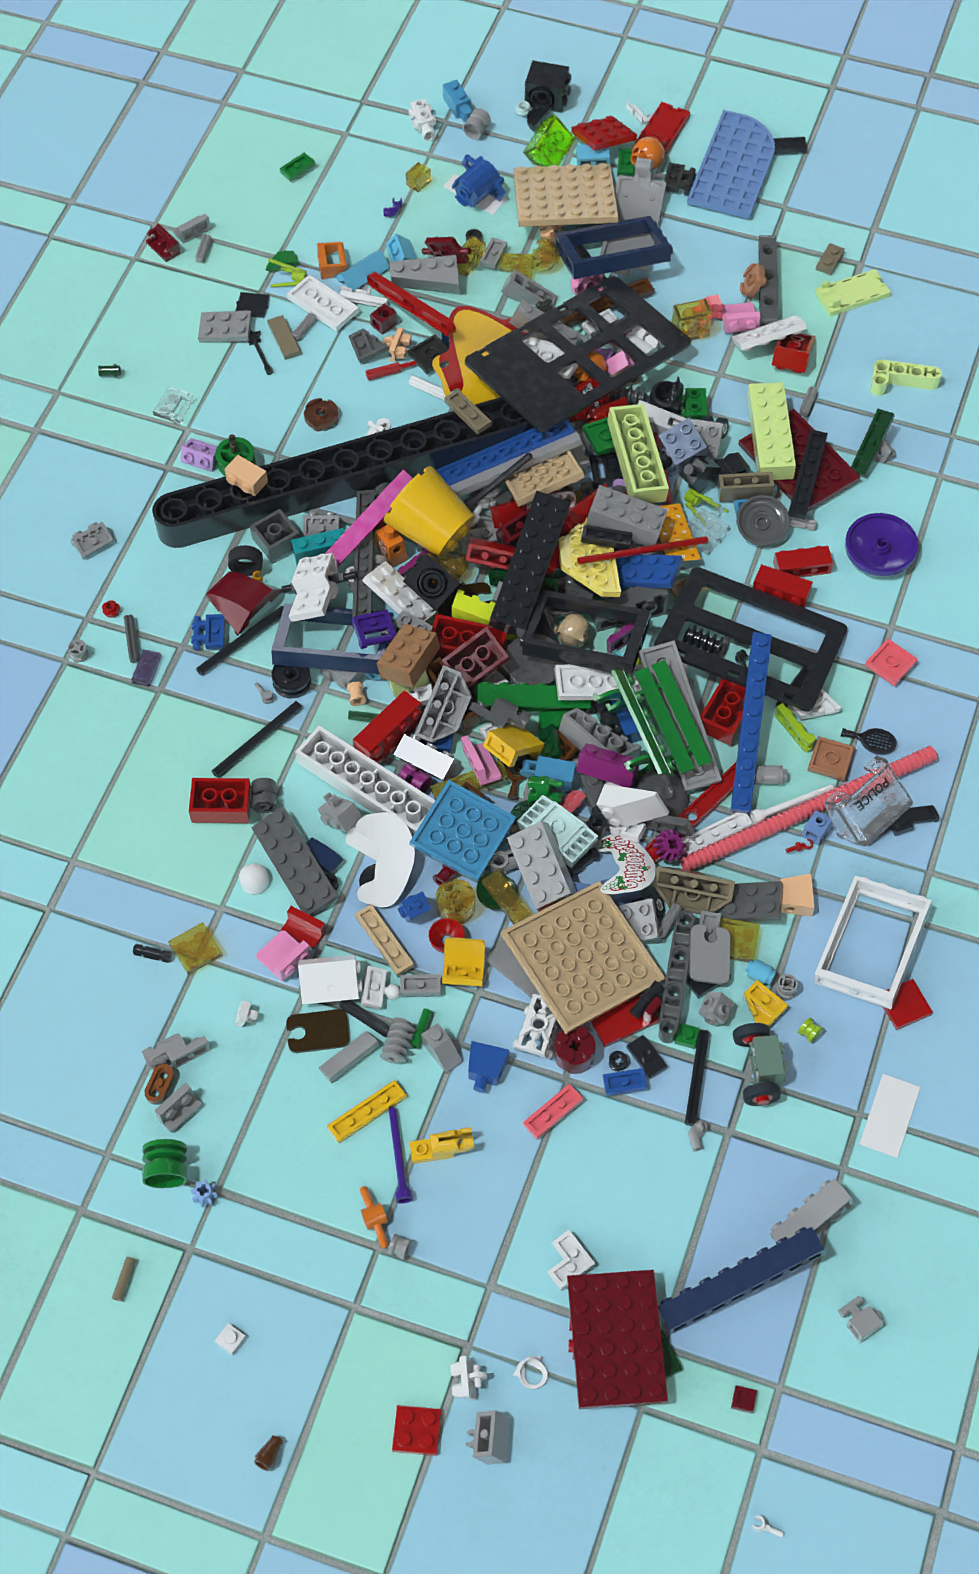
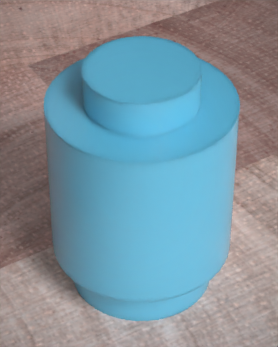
M755 959L754 962L750 960L745 969L748 972L747 976L755 981L758 980L763 985H770L777 972L772 969V966L758 959Z

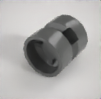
M257 778L251 783V794L253 795L251 799L252 809L258 813L274 811L277 807L275 780L270 778Z

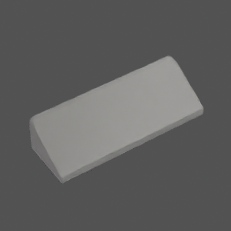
M366 1031L318 1069L330 1083H333L377 1049L379 1042Z

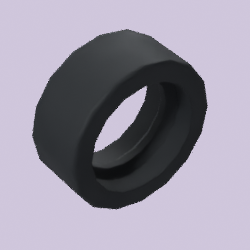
M240 545L230 550L228 554V567L231 572L253 576L255 571L262 570L263 555L259 549L253 546ZM247 559L252 562H241L239 560Z

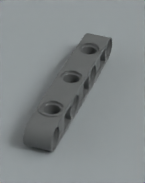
M759 235L758 264L764 266V276L766 277V283L759 288L760 327L778 321L776 235Z
M687 910L678 913L675 929L673 930L659 1018L658 1037L663 1043H672L676 1039L690 958V932L694 925V915ZM681 921H687L689 924H682ZM681 956L684 959L677 960L675 957ZM675 992L678 996H671L669 993ZM670 1029L672 1033H665L663 1030Z

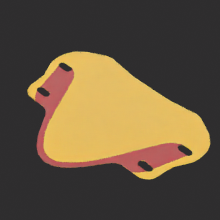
M471 306L456 307L449 317L456 327V332L449 336V349L435 357L432 362L433 368L441 380L444 395L447 397L451 391L458 388L474 405L499 398L500 396L465 365V358L515 330L517 327L509 323L511 317L500 319ZM487 351L482 353L483 356L489 354ZM444 361L449 362V365L444 368L439 366Z

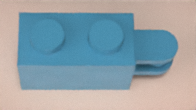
M457 79L443 84V99L456 119L461 118L466 122L471 114L470 98Z
M538 756L537 761H522L523 769L520 770V775L529 778L531 775L537 777L548 776L557 781L564 782V786L560 788L554 786L551 788H556L559 791L572 790L576 762Z

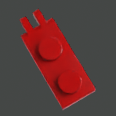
M626 397L591 408L590 413L585 414V418L592 417L591 420L587 421V424L607 418L610 407L628 406Z

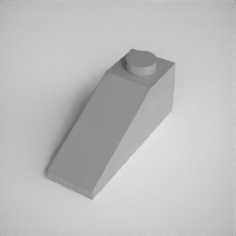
M514 270L508 276L501 292L516 301L521 302V300H524L531 305L550 310L553 308L557 295L517 270Z

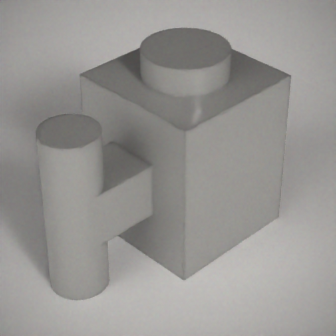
M857 1296L840 1308L838 1313L842 1318L848 1314L852 1316L846 1326L857 1341L861 1343L877 1332L883 1322L880 1313L876 1309L873 1310L870 1305L861 1311L858 1307L864 1301L860 1296Z

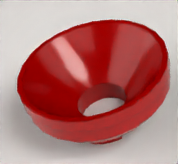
M443 918L432 924L428 937L431 946L438 952L444 953L445 944L441 942V939L444 936L465 938V932L458 921L451 918Z

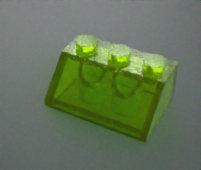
M553 115L542 121L523 153L534 165L541 167L559 166L575 137L556 115Z

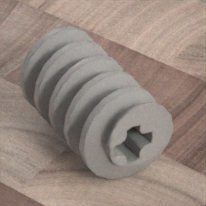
M395 1017L392 1019L390 1031L387 1034L385 1046L382 1049L383 1053L380 1057L387 1062L403 1063L406 1062V1058L402 1055H408L409 1053L405 1048L411 1047L408 1041L413 1040V1036L409 1033H415L416 1030L408 1020Z

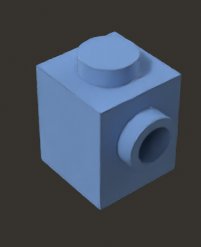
M815 810L804 826L802 837L811 839L814 844L819 846L831 828L832 819L827 814Z

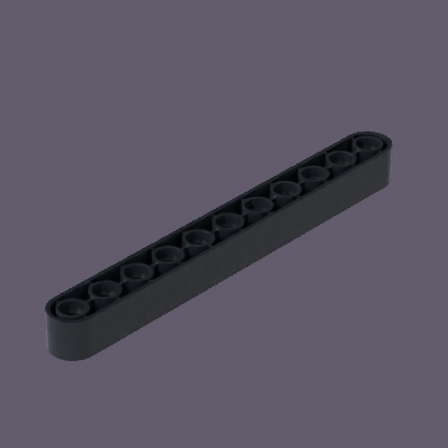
M501 397L478 403L475 406L491 420V426L478 435L454 411L259 466L267 472L268 483L256 496L245 493L236 485H231L226 480V476L166 493L155 501L152 508L157 534L160 541L166 546L172 548L190 546L248 529L251 524L279 509L289 517L357 497V491L375 490L378 485L384 482L391 483L403 469L412 478L418 473L423 475L425 473L424 469L428 466H432L437 470L533 429L534 426Z

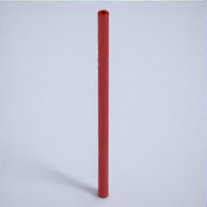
M707 536L578 557L577 562L581 565L706 544L709 540Z

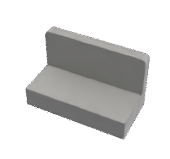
M206 214L197 216L173 229V233L184 244L211 229L209 217Z

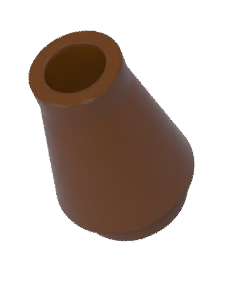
M275 1435L271 1436L269 1441L255 1454L254 1463L257 1467L264 1471H269L270 1468L274 1467L283 1444L282 1439Z

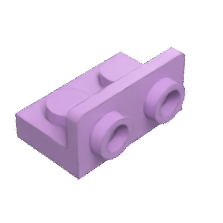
M190 438L181 447L180 461L212 471L214 469V461L216 460L215 452L217 446Z

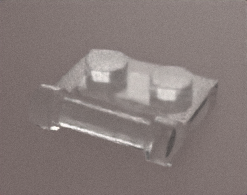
M168 386L155 406L153 415L172 421L180 426L189 407L195 403L197 398L191 393ZM181 400H186L178 414H174Z

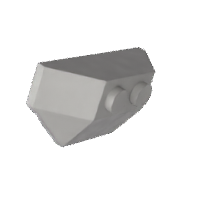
M443 665L414 734L415 736L429 742H434L457 732L472 697L460 671Z

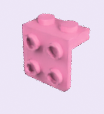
M753 303L722 305V322L725 333L744 332L759 327L760 313L759 311L755 312Z
M286 931L279 932L256 954L257 959L282 982L298 968L299 960H305L311 956L309 945L304 940L299 944Z

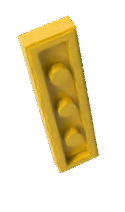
M393 1080L328 1124L327 1128L340 1144L387 1112L391 1107L406 1099L407 1095L397 1081Z

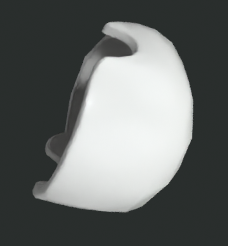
M258 863L246 865L239 873V881L243 891L252 895L265 891L270 883L267 870Z

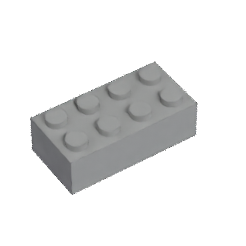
M599 485L585 524L632 532L631 541L644 546L655 545L668 509Z
M540 821L507 837L536 910L542 911L577 893L549 823Z

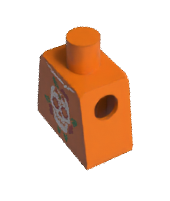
M386 525L375 531V546L383 556L388 558L389 565L395 567L407 561L405 543L397 530Z

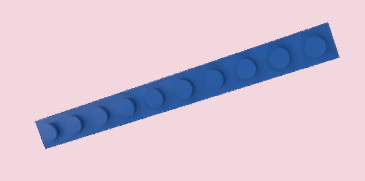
M753 632L730 807V811L749 814L751 811L771 634Z

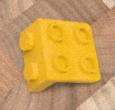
M452 937L445 939L442 984L483 985L484 940Z

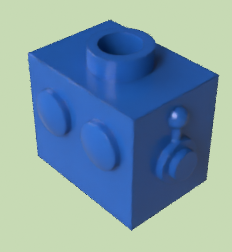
M423 891L413 896L409 895L398 903L399 914L402 918H405L406 922L431 910Z

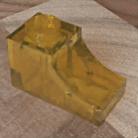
M471 236L462 245L463 248L470 247L472 250L470 255L467 254L469 257L467 264H457L458 273L465 277L480 263V259L486 250V243L474 236Z

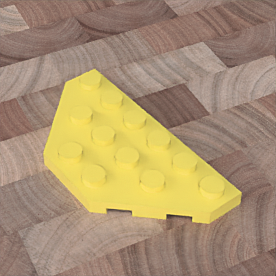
M586 521L571 529L570 533L565 537L559 538L557 545L562 571L601 597H620L621 589L616 559L581 565L577 562L578 557L614 552V548L581 542L583 526L586 525Z

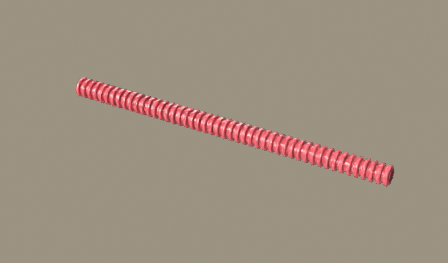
M930 745L916 751V753L913 752L911 755L885 765V767L882 766L880 769L871 771L870 774L867 773L865 776L862 775L860 778L854 779V781L851 780L849 783L840 785L839 788L836 787L834 790L831 789L823 793V795L820 794L818 797H814L813 800L809 799L807 802L798 804L797 807L794 806L792 809L789 808L787 811L781 812V814L778 813L776 816H772L771 819L767 818L765 821L756 823L755 826L751 825L750 828L747 827L744 830H740L739 833H734V836L729 835L728 838L725 837L723 840H718V843L714 842L713 845L709 844L707 847H703L702 850L698 849L697 852H692L691 855L687 854L686 857L680 858L681 866L683 869L693 871L696 870V867L701 868L702 865H707V862L712 863V860L716 861L718 858H723V855L727 856L728 853L731 854L734 851H738L739 848H744V845L747 847L750 843L753 844L755 841H760V838L764 839L766 836L769 837L771 834H776V831L780 832L781 829L784 830L787 827H791L792 824L795 825L797 822L800 823L802 820L808 819V817L811 818L815 810L822 813L823 810L826 811L839 805V803L842 804L844 801L864 794L865 791L868 792L872 788L875 789L876 784L880 783L883 785L885 782L884 777L890 782L901 777V775L904 776L906 773L932 763V761H937V753Z

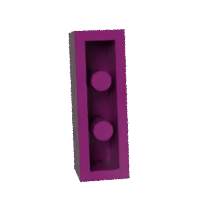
M586 743L579 753L577 772L622 787L632 788L637 780L639 765L633 767L634 772L630 773L624 763L634 758Z

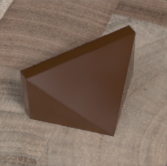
M558 731L563 750V756L560 759L569 761L579 748Z

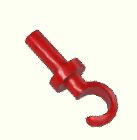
M809 838L807 839L811 844L810 846H806L804 842H796L795 846L785 849L786 853L795 850L800 852L803 848L811 849L813 841Z

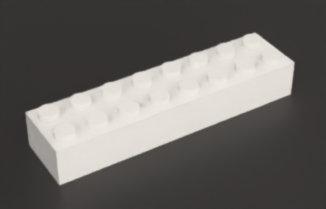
M320 725L295 751L296 760L299 765L372 813L387 812L397 815L408 826L412 837L435 802L434 799Z

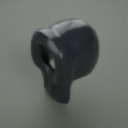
M677 376L676 382L660 381L652 387L650 392L651 405L676 415L680 413L682 406L681 395H683L684 385L680 382L679 376Z

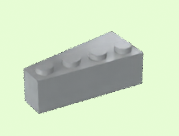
M835 1178L832 1181L827 1180L820 1186L821 1190L816 1195L812 1193L803 1201L805 1204L799 1209L796 1207L787 1215L788 1219L783 1223L781 1221L776 1223L771 1228L770 1236L777 1242L783 1237L790 1238L794 1236L795 1232L800 1228L806 1227L808 1229L811 1226L814 1232L819 1234L827 1226L826 1222L828 1220L835 1221L841 1216L843 1208L846 1207L849 1210L854 1206L852 1197Z

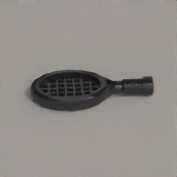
M842 728L841 737L858 739L866 750L874 754H890L897 746L894 735L884 729L872 728L862 733H856Z

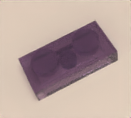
M143 649L131 679L133 684L151 686L162 657L161 653Z

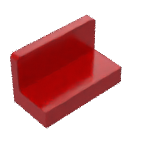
M290 906L287 910L288 920L281 931H286L299 943L304 940L311 949H315L326 932L325 923Z

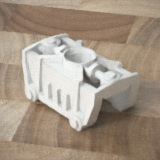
M533 994L529 1006L525 1007L524 1013L526 1017L518 1039L513 1042V1048L517 1051H525L540 1055L541 1058L550 1059L553 1056L552 1046L559 1023L553 1014L547 1016L548 1012L546 1009H548V1006L540 995ZM537 999H539L542 1009H539L536 1014ZM536 1020H541L545 1025L537 1029L533 1026V1023ZM530 1033L532 1039L524 1046L527 1034ZM540 1035L544 1040L541 1051L537 1050L535 1042L536 1039L540 1038Z

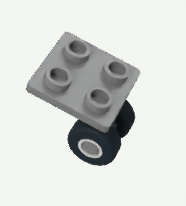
M709 415L702 417L701 420L691 419L707 446L709 457L717 459L721 439H724L728 432L729 423L727 418L719 417L715 422L713 417Z
M659 894L649 895L646 900L641 897L636 898L629 904L618 906V909L641 942L659 938L657 918L662 917L665 912L664 901Z

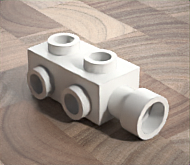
M426 99L410 102L411 109H408L410 119H414L412 120L414 129H418L419 133L422 132L424 140H433L436 137L434 130L436 118L435 115H432L431 105L427 104Z

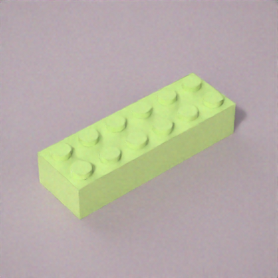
M784 382L749 384L747 402L757 472H772L773 480L794 479L796 464Z
M645 405L610 407L607 422L628 495L648 503L665 502L669 486Z

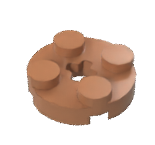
M758 263L749 265L742 276L745 277L744 283H740L741 294L750 298L755 297L760 286L762 287L766 283L764 266Z

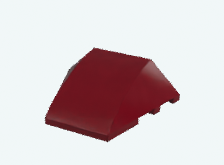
M228 572L206 593V597L216 610L221 612L227 624L232 626L235 634L238 636L249 625V621L269 601L272 603L282 593V590L246 575Z

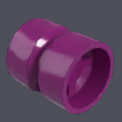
M411 763L404 765L398 774V777L424 794L432 782L430 775L423 771L419 772V769Z

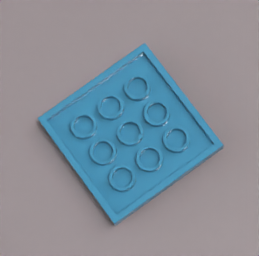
M448 780L410 840L409 845L477 883L515 822L516 816Z

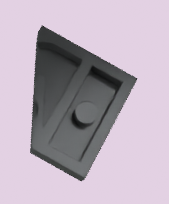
M364 328L348 336L360 364L390 349L386 343L381 342Z

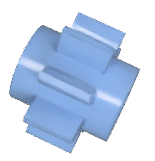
M207 1179L202 1183L196 1182V1188L191 1189V1193L196 1195L192 1198L193 1202L197 1203L199 1201L201 1208L206 1204L212 1206L213 1198L218 1197L217 1193L213 1192L216 1189L215 1184L209 1185Z

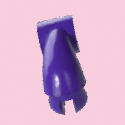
M393 197V207L384 208L383 215L385 217L395 216L402 208V198L396 202Z

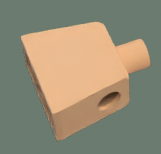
M811 874L780 879L783 883L781 912L812 916L814 898Z

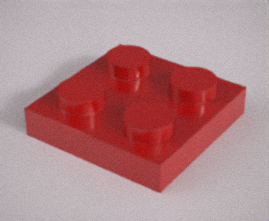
M397 1405L392 1452L437 1456L441 1409Z

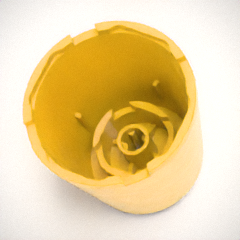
M428 466L424 469L425 473L423 475L418 473L390 505L392 510L390 513L387 512L385 514L384 522L438 558H442L448 552H452L458 546V542L470 532L475 515L435 468Z

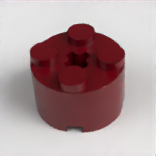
M578 1027L568 1034H565L563 1030L559 1032L554 1045V1058L558 1067L571 1074H580L587 1071L595 1058L596 1044L592 1034L585 1027Z

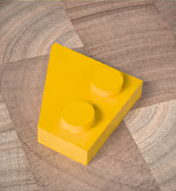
M758 980L745 991L743 996L755 1023H763L768 1025V1027L788 1008V1004Z

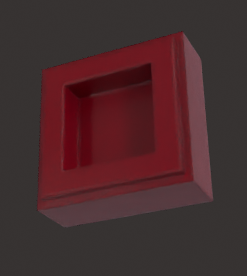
M655 997L644 1011L643 1020L649 1023L654 1019L661 1009V999Z
M735 1385L731 1409L753 1414L757 1390Z

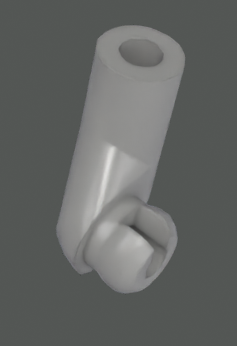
M704 1120L697 1121L688 1132L693 1151L703 1149L700 1138L708 1128V1124Z

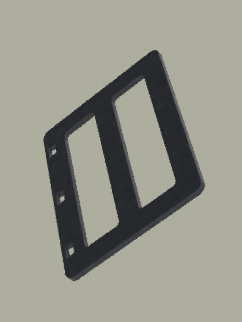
M694 567L659 632L654 646L675 640L678 652L685 654L684 657L680 656L682 663L746 687L747 667L677 639L686 621L750 646L753 632L763 633L695 606L694 604L703 587L825 634V637L817 653L773 636L771 638L770 654L809 669V673L802 688H797L767 676L765 696L806 712L812 711L846 635L847 626L842 622L701 567ZM730 672L735 675H738L739 678L728 675V673ZM783 694H786V695H788V696H791V697H793L794 699L791 700V699H788V698H786V697H783Z

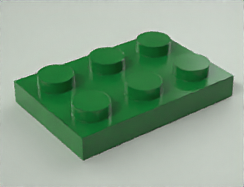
M608 417L582 426V431L597 456L615 450L607 422Z

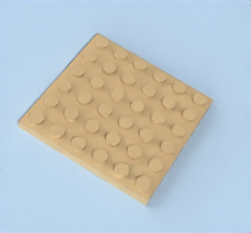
M599 163L597 165L583 164L581 166L569 164L566 166H521L513 168L519 227L618 222L610 165Z
M600 881L501 932L502 938L565 1034L647 991L655 980L659 983L665 980V976L610 895L601 892L602 883Z

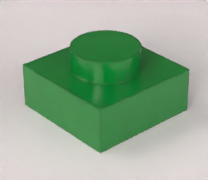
M680 1023L674 1044L694 1049L700 1028Z

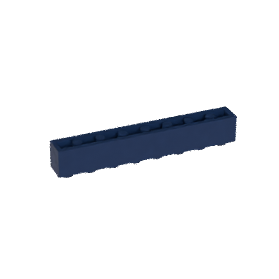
M812 1226L808 1229L806 1227L800 1228L795 1232L794 1236L779 1239L775 1246L769 1249L768 1247L760 1249L756 1252V1256L750 1259L745 1257L739 1260L737 1266L731 1269L726 1267L718 1272L719 1275L714 1278H704L699 1282L698 1286L694 1288L687 1287L680 1291L679 1296L673 1299L668 1297L661 1301L658 1310L671 1335L825 1255V1250Z

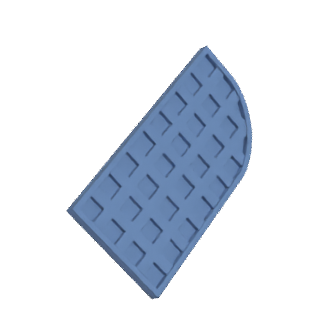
M723 110L687 198V204L750 219L774 157L775 143L769 130L753 117Z

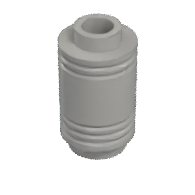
M756 765L755 784H783V781L787 780V769H783V765Z

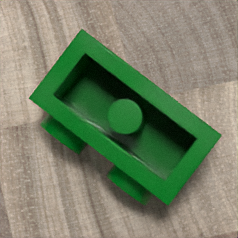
M685 388V394L681 395L682 406H684L681 416L686 419L690 417V419L697 420L707 417L706 388Z

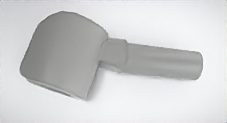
M256 682L254 686L261 694L263 703L272 702L271 691L264 692L259 683Z

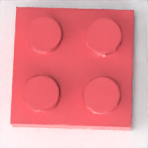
M887 639L865 662V666L893 686H896L917 663L918 658L890 639Z

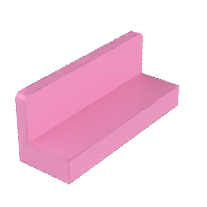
M468 735L461 737L463 752L480 786L501 779V773L490 752L483 747L484 742L473 746Z

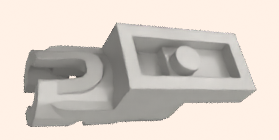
M178 1033L161 1042H157V1050L150 1046L141 1052L150 1069L160 1064H167L168 1060L173 1068L176 1069L210 1051V1047L205 1036L194 1038L186 1045Z

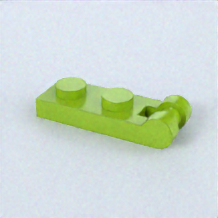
M783 703L778 705L775 712L776 719L804 752H811L815 736L805 731L804 725L795 719L793 712L789 708H786Z

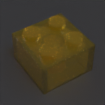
M706 299L673 305L672 323L691 340L710 337L712 312Z

